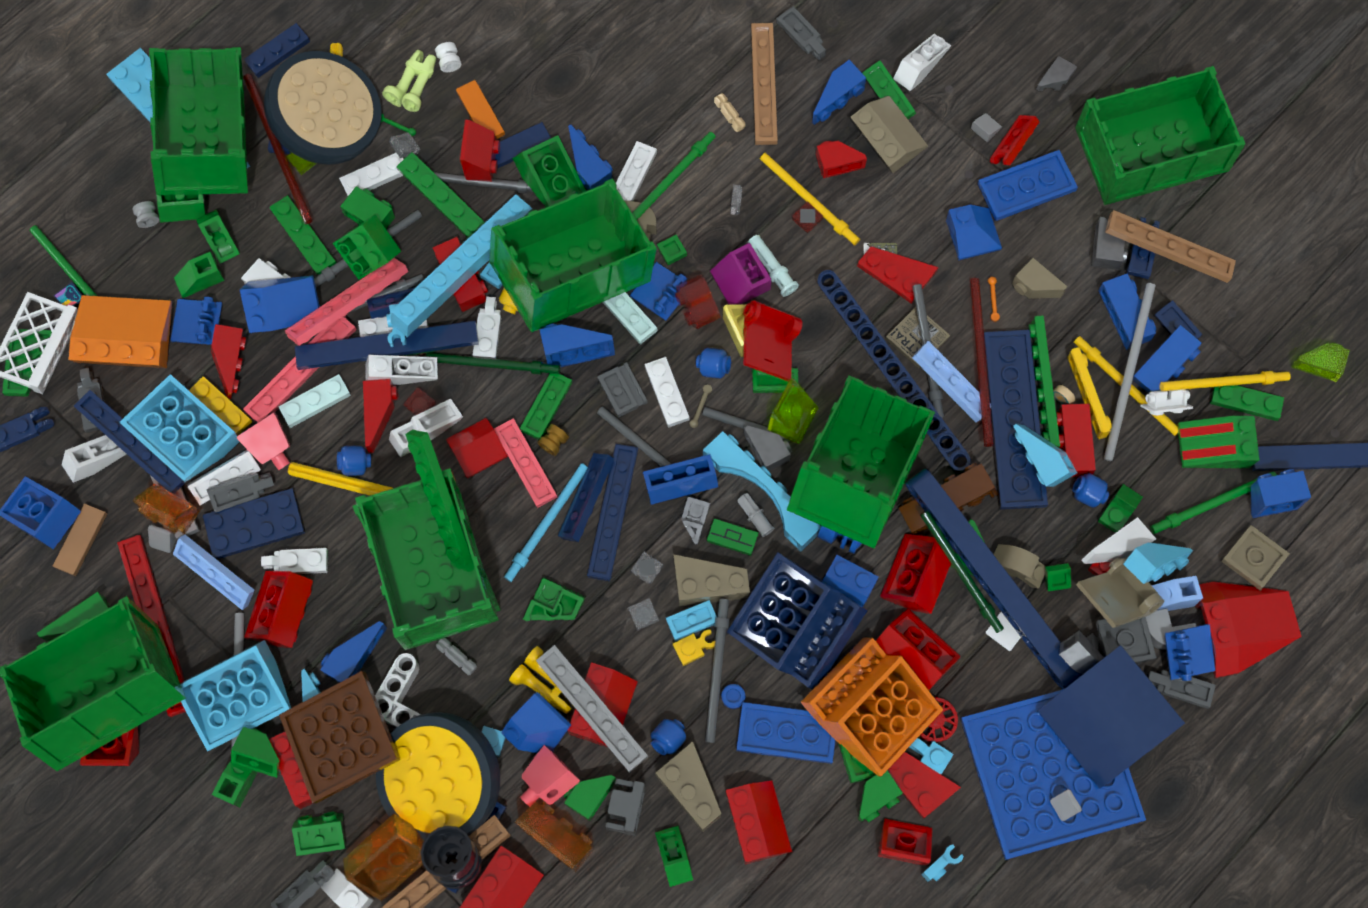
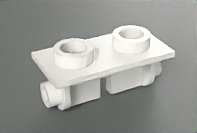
M1185 389L1169 391L1168 398V391L1150 392L1145 398L1148 404L1141 405L1142 408L1150 411L1152 415H1163L1164 412L1169 411L1182 413L1183 410L1193 409V406L1187 404L1190 392Z

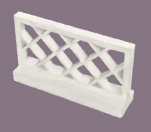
M27 292L0 346V362L9 359L12 365V369L5 372L0 371V377L31 388L34 392L43 395L71 337L78 309L74 306H65ZM33 300L39 302L42 309L29 314L27 307L30 301ZM54 309L63 311L60 318L50 321L47 312ZM45 314L48 323L35 327L31 318ZM29 319L32 329L19 333V324ZM50 327L52 331L50 338L41 341L37 332ZM35 333L38 343L25 347L22 338ZM19 339L22 349L10 353L8 350L10 342ZM40 347L42 350L41 357L31 361L28 351ZM25 353L28 363L15 367L12 358ZM31 367L33 373L29 381L20 378L18 371Z

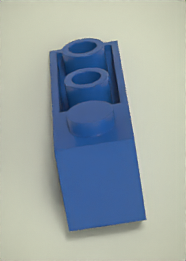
M850 60L832 72L813 113L812 123L814 125L819 121L823 122L828 119L831 112L837 108H843L853 96L857 97L864 91L866 77Z
M569 125L576 171L586 190L603 185L605 181L612 179L613 169L606 160H601L599 152L592 144L588 145L581 130H576L572 125Z

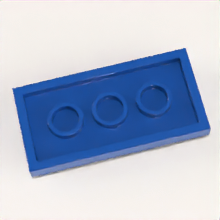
M1060 150L982 178L977 183L995 221L1077 191L1078 188Z
M742 703L736 751L828 764L833 763L835 739L808 711Z

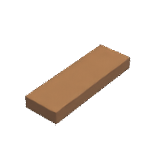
M87 504L83 505L81 513L78 515L53 564L54 568L73 576L77 575L107 516L106 512Z

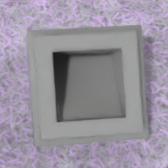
M986 113L977 118L971 126V129L986 142L1002 128L1001 125Z
M153 525L148 527L150 547L171 553L177 540L175 535L169 530Z
M1069 789L1050 800L1061 821H1065L1082 811Z

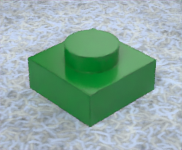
M677 235L657 244V249L667 266L687 256V251Z
M1068 563L1045 567V582L1048 592L1071 588V568Z

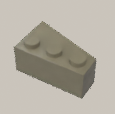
M674 555L679 606L701 604L708 600L712 603L719 602L720 599L738 600L749 598L750 589L747 569Z
M692 741L656 772V777L700 830L704 832L721 817V811Z

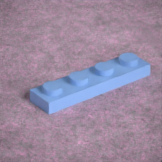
M929 341L923 344L912 357L975 422L981 420L991 408V404Z
M184 534L178 538L173 552L174 556L241 610L248 607L255 591L188 536Z

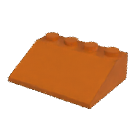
M82 295L70 337L69 360L87 364L167 368L172 301Z

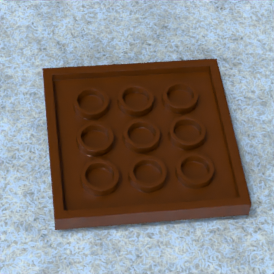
M361 671L279 714L312 803L317 804L400 760L366 672Z

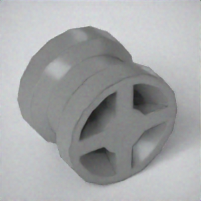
M145 201L133 207L132 210L134 215L137 216L136 223L138 227L148 228L159 222V217L154 212L156 208L153 202Z

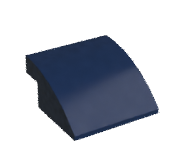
M777 553L727 633L777 670L792 675L808 688L814 689L827 675L868 610L784 555Z
M1121 645L1037 711L1099 789L1185 724Z

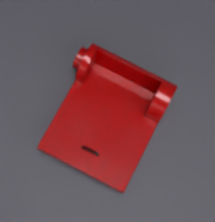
M751 301L745 306L743 311V365L789 382L792 369V341L800 334L802 320L760 302Z

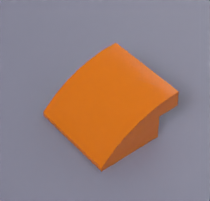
M863 637L801 701L802 705L840 745L842 744L859 762L880 777L943 711V708L902 656L886 655L873 638Z

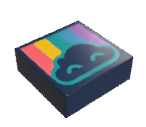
M72 282L54 294V297L60 304L79 307L82 294Z

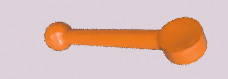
M992 276L988 279L992 300L990 319L993 322H997L1000 318L996 306L995 284L997 280Z

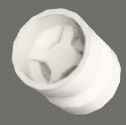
M445 42L436 47L435 52L437 58L440 59L441 71L453 72L461 67L460 58L456 55L458 51L453 42Z

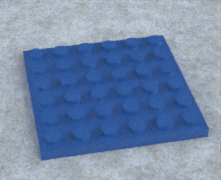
M1063 690L961 718L1005 860L1146 821L1129 767L1099 789L1037 712ZM1069 789L1082 811L1065 821H1061L1050 800Z

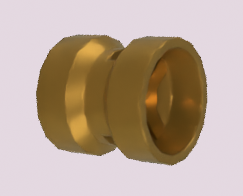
M550 424L547 428V434L541 437L537 443L546 452L556 456L560 451V444L566 443L569 436L556 425Z

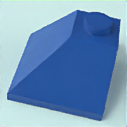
M967 205L949 210L946 223L958 260L1002 250L989 208Z
M536 692L511 717L501 734L518 750L538 753L545 745L553 752L571 727V724Z

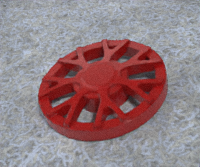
M934 697L937 702L943 704V711L928 726L932 729L930 733L925 735L922 732L919 736L926 741L937 743L949 739L954 734L958 725V716L951 703L942 698ZM950 709L953 716L945 718L943 713ZM945 722L953 725L951 731L943 727ZM941 729L943 737L936 738L935 730Z

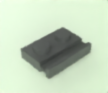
M627 362L623 366L616 367L597 376L618 418L648 403Z

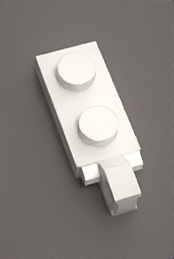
M486 297L485 309L480 308L478 313L477 333L479 345H474L473 357L496 359L502 318L500 315L501 311L496 310V297Z
M314 548L275 551L274 556L261 557V566L264 569L291 571L296 574L327 573L328 549Z

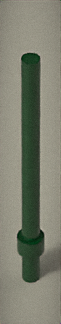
M427 353L426 357H437V363L530 371L532 374L542 375V373L560 374V365L543 364V361L533 360L531 363Z
M928 510L920 514L921 518L980 607L979 612L984 619L987 618L994 631L999 633L1004 627L995 615L996 610L991 603L986 601Z

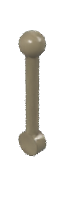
M708 384L703 387L704 394L694 419L689 423L692 428L698 426V418L706 398L712 392V387Z

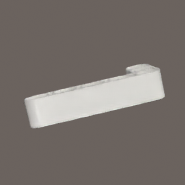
M403 653L396 658L375 695L379 705L385 702L389 704L387 712L382 713L385 722L395 728L401 725L399 724V717L402 714H409L410 719L421 715L401 704L419 672L417 660L408 653ZM404 662H413L410 670L402 671V664ZM398 681L401 683V687L397 692H390V686L393 682Z

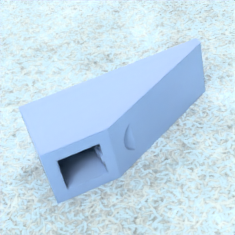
M1197 576L1173 579L1152 585L1164 599L1163 605L1158 610L1168 609V611L1194 607L1203 599Z

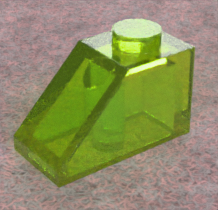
M1326 343L1299 356L1293 363L1292 368L1337 382L1344 374L1350 350L1343 348L1342 345L1337 343Z

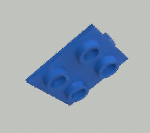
M656 262L653 266L651 281L637 287L630 297L667 321L693 286L686 282L687 278L684 275L679 274L677 276Z
M204 297L202 301L178 299L171 342L212 345L215 324L219 325L222 302H213L211 297Z
M1210 624L1165 633L1170 680L1182 678V681H1190L1194 675L1215 671Z

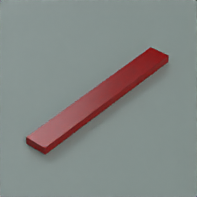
M137 535L117 542L135 604L158 625L179 682L182 683L185 681L142 536ZM181 702L167 709L169 717L186 712Z

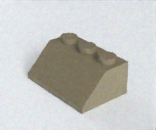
M890 96L866 104L851 116L854 124L892 173H895L928 147Z

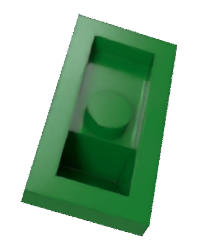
M1123 484L1098 522L1114 533L1118 532L1137 508L1143 496Z

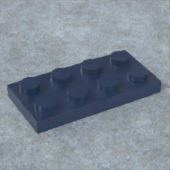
M293 488L244 502L219 512L214 511L203 515L212 556L216 560L305 534Z

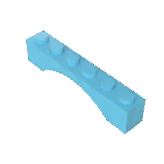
M722 431L703 449V456L711 454L714 468L718 472L743 477L765 491L779 511L783 523L784 536L801 552L818 536L821 526L787 511L791 497L787 494L788 490L782 483H776L771 479V473L764 466L759 467L754 462L755 458L749 451H743L738 447L739 443L732 435L729 434L727 436Z

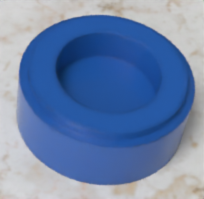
M736 684L726 686L722 691V702L730 709L741 707L745 701L743 688Z

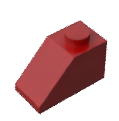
M825 141L816 148V158L823 179L863 169L866 166L867 158L865 154L840 141Z

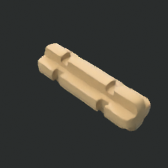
M723 93L717 95L714 98V103L718 108H721L720 111L728 122L732 123L733 129L736 132L743 130L745 122L739 117L732 104L727 101V97Z

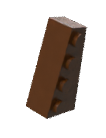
M976 463L969 465L964 469V473L959 476L951 475L943 480L944 484L940 485L960 512L964 510L963 507L966 505L968 507H975L981 504V501L987 495H990L991 498L999 495L982 463L979 465ZM911 497L902 502L903 506L899 510L913 535L927 530L928 527L920 516L924 510L915 498Z

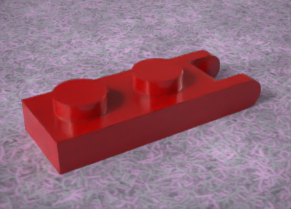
M1019 115L991 156V164H998L1003 158L1004 165H1011L1039 124L1036 116Z

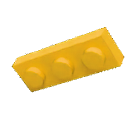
M204 376L188 390L228 425L237 436L252 423V420Z

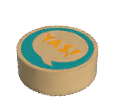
M1058 385L1053 390L1054 398L1060 404H1072L1075 401L1074 394L1067 387Z

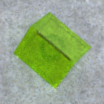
M790 379L771 414L767 430L779 434L794 443H800L819 407L795 379Z

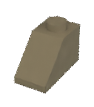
M1034 258L1015 276L1012 283L1019 294L1025 295L1029 299L1061 298L1068 287Z

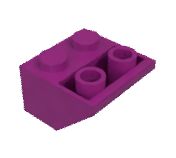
M750 243L730 252L710 270L728 305H741L771 290V278Z

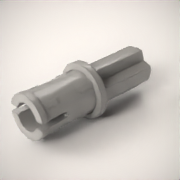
M748 493L742 495L737 500L749 517L748 521H752L762 537L767 536L774 530V527L763 514L764 510L759 509Z

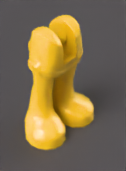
M536 646L527 656L524 664L549 681L554 686V689L551 690L538 680L523 664L514 671L509 681L514 685L524 684L530 687L535 692H538L550 705L567 714L571 708L558 697L561 691L536 662L544 654L543 650Z

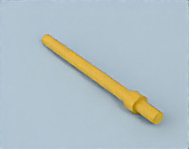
M767 153L760 157L764 164L834 227V231L840 236L843 235L853 245L860 241V238L849 229V225L845 221L839 220Z
M1079 336L1074 343L1086 354L1087 359L1091 362L1094 361L1121 386L1124 376L1100 355L1101 352L1096 347L1092 348ZM1131 384L1129 394L1140 405L1148 404L1145 399L1146 397ZM1165 414L1152 415L1174 436L1178 433V426Z
M1262 371L1260 374L1168 381L1160 382V390L1171 391L1255 383L1270 385L1274 384V382L1289 381L1291 376L1289 372L1274 373L1273 371Z

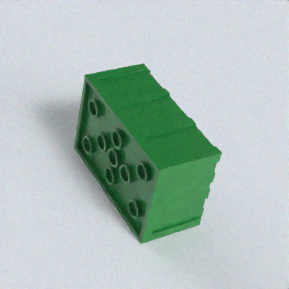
M241 47L225 49L200 48L196 50L149 48L152 70L150 92L153 117H150L153 139L151 163L156 195L248 193Z
M1214 66L1186 76L1170 77L1166 81L1145 87L1129 88L1122 93L1108 97L1086 100L1075 129L1104 205L1230 171L1246 143L1243 136L1240 137L1217 81V72Z
M613 178L596 188L581 194L575 193L564 201L539 211H531L527 216L505 225H497L491 228L489 263L531 333L651 281L657 248L653 241H649L616 189L617 185Z
M849 375L838 402H835L822 433H819L807 462L804 461L800 469L787 511L875 549L917 458L935 412L923 406L918 407L906 402V399L897 395L892 396L887 391L878 387L874 388L864 384V381Z
M451 468L443 470L442 474L473 560L466 566L451 562L447 557L446 547L439 535L436 519L431 513V505L423 491L422 480L367 497L362 495L355 498L357 507L363 515L369 539H367L369 549L374 554L382 585L380 588L382 595L387 600L394 628H392L393 634L405 650L499 621L460 488Z
M127 596L120 599L116 605L91 619L87 618L81 621L80 625L50 642L37 646V649L9 665L5 664L0 667V677L4 680L20 729L22 746L56 771L61 770L186 699L158 625Z

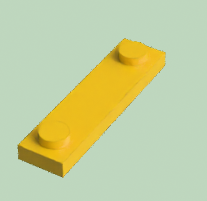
M1079 347L1071 349L1067 359L1084 404L1090 405L1091 423L1097 439L1106 438L1111 431L1112 425L1110 418L1104 414L1088 372L1087 357L1084 353H1081Z

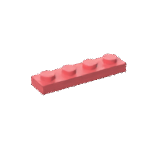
M514 418L494 428L506 454L536 507L539 508L558 498Z

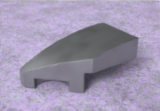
M1058 56L1038 84L1036 90L1043 91L1044 88H1053L1054 91H1059L1062 85L1066 84L1074 74L1077 66Z
M688 497L682 515V522L693 542L698 544L711 503Z

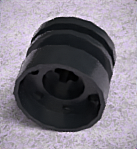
M454 826L437 828L423 842L421 849L422 863L433 878L445 888L459 889L466 887L480 873L482 865L481 853L466 832ZM453 859L458 860L455 864L452 862Z

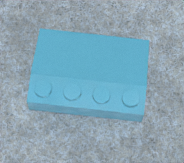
M171 374L120 421L122 426L184 482L222 459L239 443L236 433Z
M265 640L180 683L186 697L181 703L207 751L237 737L243 727L253 729L291 709L276 660Z

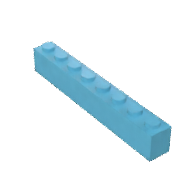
M515 194L391 310V323L408 337L489 261L491 228L497 225L502 226L527 216L532 211V208Z

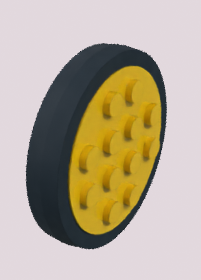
M442 712L427 713L405 721L390 734L400 760L376 772V785L385 811L402 831L421 841H425L431 832L444 826L458 827L466 832L467 835H470L488 819L499 796L500 769L490 742L475 725L454 714Z

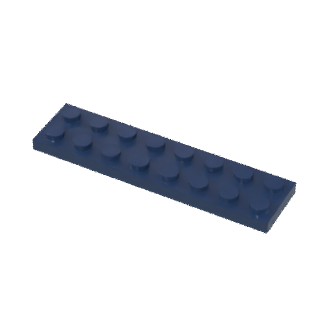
M1030 330L984 332L983 339L989 401L991 404L990 411L1000 510L1047 507L1046 486L1039 481L1036 474L1038 471L1035 465L1028 461L1026 457L1027 450L1016 439V430L1013 426L1015 424L1025 425L1041 436Z

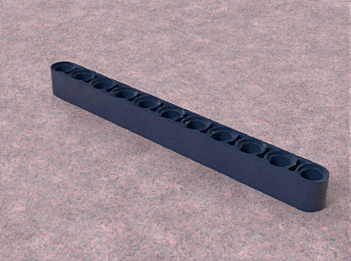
M831 270L821 272L818 276V284L822 292L898 396L914 405L923 402L926 404L927 409L935 412L932 421H938L940 426L937 430L932 431L928 429L927 436L952 470L958 474L964 473V469L971 465L969 454L838 276ZM829 278L834 279L832 286L825 287L823 285L825 280ZM840 296L847 297V301L844 304L836 303ZM852 314H860V319L858 321H849V318ZM866 331L873 332V337L869 340L862 339V335ZM878 349L886 350V355L884 357H875V353ZM893 366L900 368L899 373L895 376L888 374V370ZM906 384L913 386V390L909 394L901 392L902 387ZM944 439H951L953 445L949 449H944L941 447V442ZM958 457L967 459L964 467L959 468L954 465Z
M923 469L908 480L905 484L909 492L924 511L928 510L951 547L1055 683L1061 689H1065L1083 674L1076 672L1059 655L1061 642L934 476L927 469Z

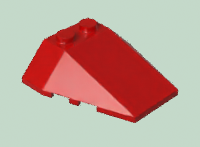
M1221 582L1199 584L1203 599L1195 605V608L1202 609L1205 624H1210L1215 664L1214 678L1238 674L1302 637L1289 591L1262 588L1260 591L1252 586Z

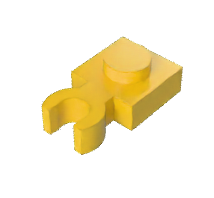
M711 630L704 631L698 639H696L693 633L673 643V647L683 666L703 657L702 649L715 648V641L712 643L705 641V638L712 634Z

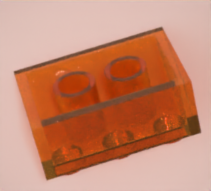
M537 802L533 803L515 823L576 873L594 849L590 846L593 841L582 832L579 836L571 830L574 826L562 817L559 821L552 814L555 811L545 802L541 805Z
M393 814L343 859L345 879L380 901H383L423 865L421 849L424 840L412 824Z

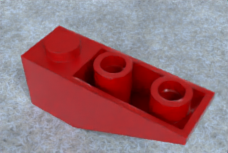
M215 324L211 354L228 399H231L232 392L237 393L239 380L235 379L236 371H241L243 358H238L239 350H244L246 337L242 336L243 329Z

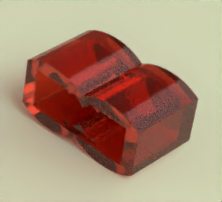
M698 275L676 286L677 293H675V297L679 305H684L686 313H684V318L689 326L692 325L694 328L699 329L721 318L703 276Z

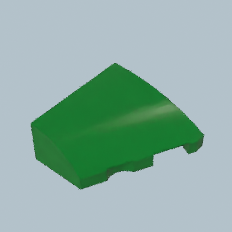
M544 577L534 598L530 602L523 620H575L586 597Z

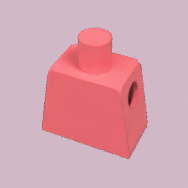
M275 412L236 437L261 464L271 459L279 471L290 463L282 452L290 447V443Z
M544 745L522 774V779L528 784L529 788L520 798L529 807L539 797L548 805H551L578 784L580 780L557 755Z

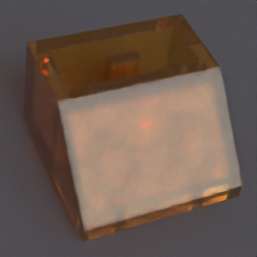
M156 484L147 488L133 500L139 507L137 511L143 514L146 519L153 523L158 522L162 524L166 530L174 534L177 531L186 534L200 512L193 504Z

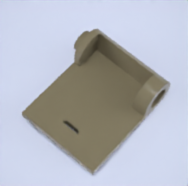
M1118 557L1112 561L1107 573L1079 581L1076 584L1113 628L1149 616L1164 603V599L1149 582L1143 584L1123 565L1128 559L1127 557L1122 559Z

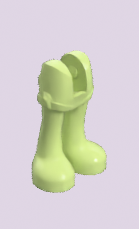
M416 50L406 62L405 71L396 87L386 86L382 92L383 97L397 107L403 105L408 111H419L422 104L420 96L427 80L433 75L436 57L429 54L422 63L424 54L422 51ZM414 76H418L411 91L406 94Z

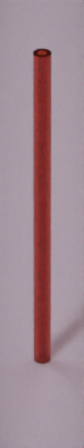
M245 74L243 79L304 224H310L313 222L282 146L268 125L264 112V103L251 74Z
M979 278L970 279L983 440L985 447L993 446L980 283Z

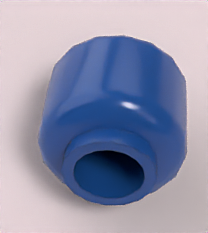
M706 348L702 351L701 355L697 356L696 367L699 368L702 376L720 379L729 373L731 357L723 349Z
M344 446L341 452H337V470H341L345 476L363 475L366 472V467H371V455L366 454L363 446Z
M1090 473L1084 476L1080 475L1072 488L1077 501L1093 508L1097 507L1100 503L1104 504L1109 496L1106 481Z
M670 719L662 720L651 733L652 747L662 755H673L686 741L684 725L676 719L673 721Z

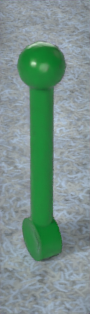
M381 113L380 123L385 122L407 132L409 136L416 134L414 128H407L391 121Z

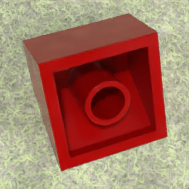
M465 120L460 155L466 180L492 182L493 174L497 173L498 164L497 160H495V155L500 152V141L496 140L494 131L471 120Z

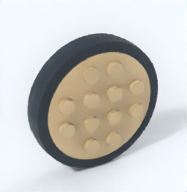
M308 51L296 54L285 60L275 70L267 84L264 96V112L268 125L279 142L300 158L318 164L344 163L360 155L372 143L377 134L381 121V103L378 93L371 80L358 66L339 55L323 51Z

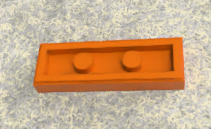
M475 80L456 89L473 122L494 131L496 139L505 135L503 128Z

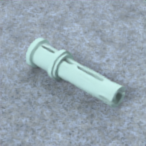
M760 235L750 238L748 243L752 245L760 261L770 273L771 281L775 282L780 288L781 295L786 297L792 294L799 287L797 281H793L788 274V269L779 264Z

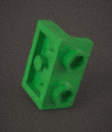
M332 811L318 817L304 815L295 820L292 833L296 856L345 849L346 840L342 823L344 819L343 813L336 814V812Z

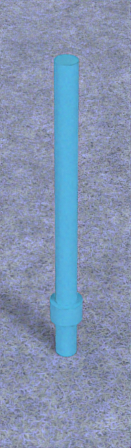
M580 464L522 551L515 555L512 560L513 564L504 576L507 581L512 582L519 570L526 566L529 561L527 558L583 478L588 468L587 466Z

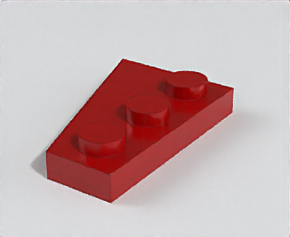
M870 247L857 263V267L911 304L915 300L913 286L921 284L923 290L938 270L936 266L875 247Z
M906 752L888 769L902 794L923 819L961 788Z

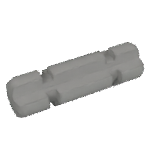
M446 638L438 641L436 644L437 649L442 653L445 652V655L459 668L462 667V670L467 675H471L476 670V664L471 660H467V656L454 645L451 646L450 641Z

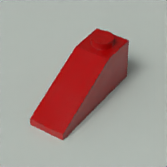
M391 379L363 381L365 447L369 453H374L395 408L394 400H398L397 386L393 385Z

